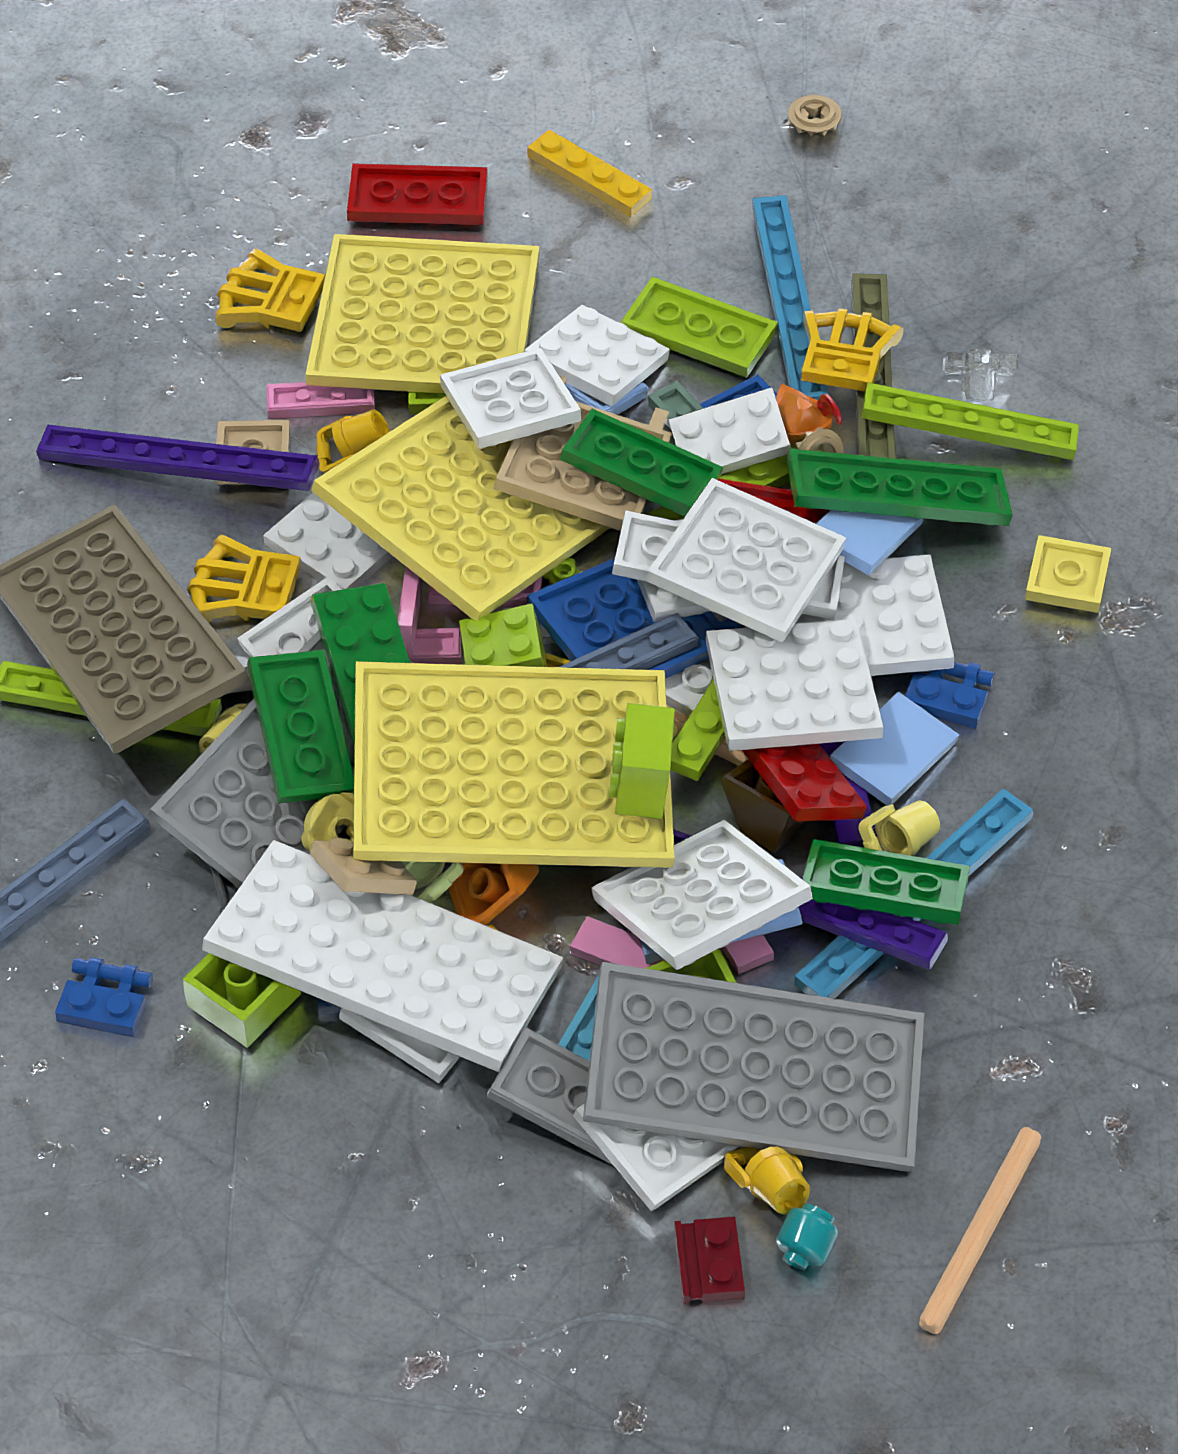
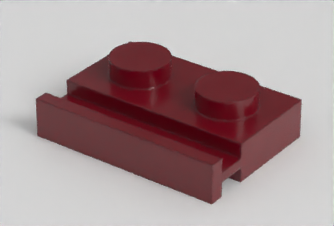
M736 1217L695 1219L693 1223L681 1224V1221H675L674 1231L683 1304H689L692 1300H702V1303L745 1299Z

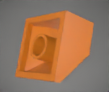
M461 863L464 868L463 873L452 883L448 890L456 914L487 925L524 893L539 873V869L536 864Z

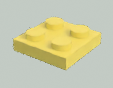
M1038 535L1025 600L1099 613L1111 548Z

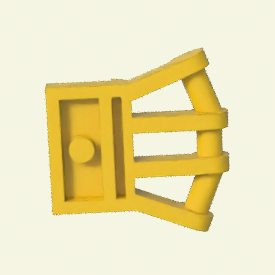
M254 249L248 254L246 261L238 267L229 270L226 276L227 283L219 288L217 292L219 309L216 312V324L222 328H231L236 323L260 322L268 329L273 325L301 332L323 291L325 274L284 265L263 251ZM263 269V270L267 271L268 273H270L271 275H267V274H263V273H258V272H254V271H255V270H259V271H260V270ZM244 286H249V287H253V288H257V289L266 290V291H269V292H268V294H267V293H263V292H259V291H255V290H251V289H247V288H243V287H244ZM237 302L250 306L233 307V304Z
M839 308L838 311L816 314H814L813 310L804 311L803 322L809 339V347L801 372V381L865 391L867 382L874 384L880 359L892 346L898 345L903 336L904 328L896 324L890 326L872 317V313L867 312L857 315L848 313V309ZM833 326L830 340H820L818 328ZM845 327L858 329L854 345L840 343ZM869 332L881 337L872 348L865 347Z
M219 535L213 541V548L206 556L196 561L194 567L196 576L190 580L187 591L191 595L194 605L209 623L212 619L235 615L240 616L245 621H249L250 617L266 619L290 603L301 569V558L295 555L253 550L225 535ZM232 556L244 563L223 561L222 559ZM218 576L244 581L243 584L212 580V578ZM214 596L228 598L229 600L207 603L206 598Z

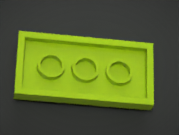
M653 276L621 320V323L626 325L627 328L645 337L652 338L657 343L673 351L744 377L749 376L777 333L778 328L777 321Z

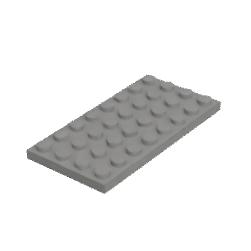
M319 630L298 652L325 651ZM325 652L354 776V744ZM253 699L152 806L148 816L235 886L240 888L273 840L310 854V851L304 848L301 839L304 832V821L310 808L321 799L278 804L255 699ZM345 824L339 827L335 826L338 838L347 829Z
M602 962L599 971L583 1121L758 1149L780 1147L790 1154L911 1172L915 1164L925 1013Z

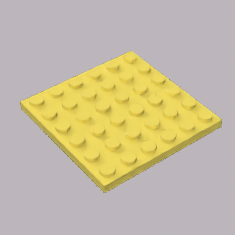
M334 234L305 374L306 385L445 394L440 383L441 374L525 352L540 257L539 246Z
M447 396L315 479L311 490L470 618L477 621L482 616L485 617L611 528L495 490L496 477L513 440L478 449Z

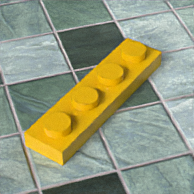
M550 129L527 147V157L629 217H632L652 200L653 189Z

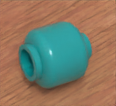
M804 1204L803 1208L791 1209L776 1238L777 1246L785 1253L782 1258L783 1261L803 1271L806 1270L808 1265L822 1266L826 1262L839 1234L838 1229L833 1224L835 1218L825 1210L811 1204Z

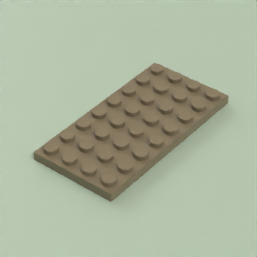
M115 504L0 565L1 600L114 755L250 681L243 665Z

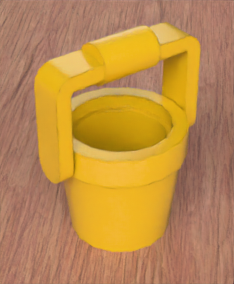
M373 409L353 417L345 416L321 428L317 433L316 445L320 471L325 474L389 433L388 424L380 412ZM332 437L340 454L343 456L342 459L334 463L331 460L329 439Z
M744 1147L725 1154L724 1169L741 1188L747 1187L755 1197L762 1199L778 1213L787 1215L791 1209L802 1208L807 1202L810 1195V1186L801 1174L803 1166L795 1154H790L780 1147H768L766 1149ZM747 1164L745 1170L740 1166Z

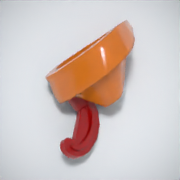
M781 383L776 401L790 445L802 442L805 439V432H814L817 427L831 430L833 416L837 425L842 424L841 412L828 394H822L820 400H816Z

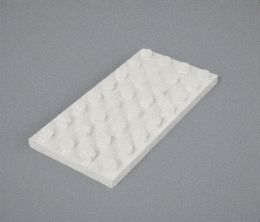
M275 840L269 845L205 935L202 944L203 951L497 1072H500L524 1028L537 1010L560 971L563 961L562 956L411 895L343 891L310 854Z

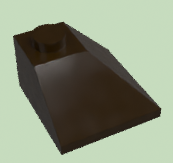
M749 759L723 776L721 784L742 834L753 840L762 849L770 850L773 853L792 840L804 821H795Z

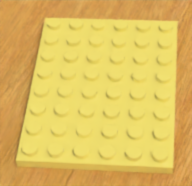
M356 662L353 859L369 861L673 868L675 854L670 775L662 819L615 814L616 798L609 797L611 774H613V766L611 764L617 718L625 719L627 703L667 707L665 670Z

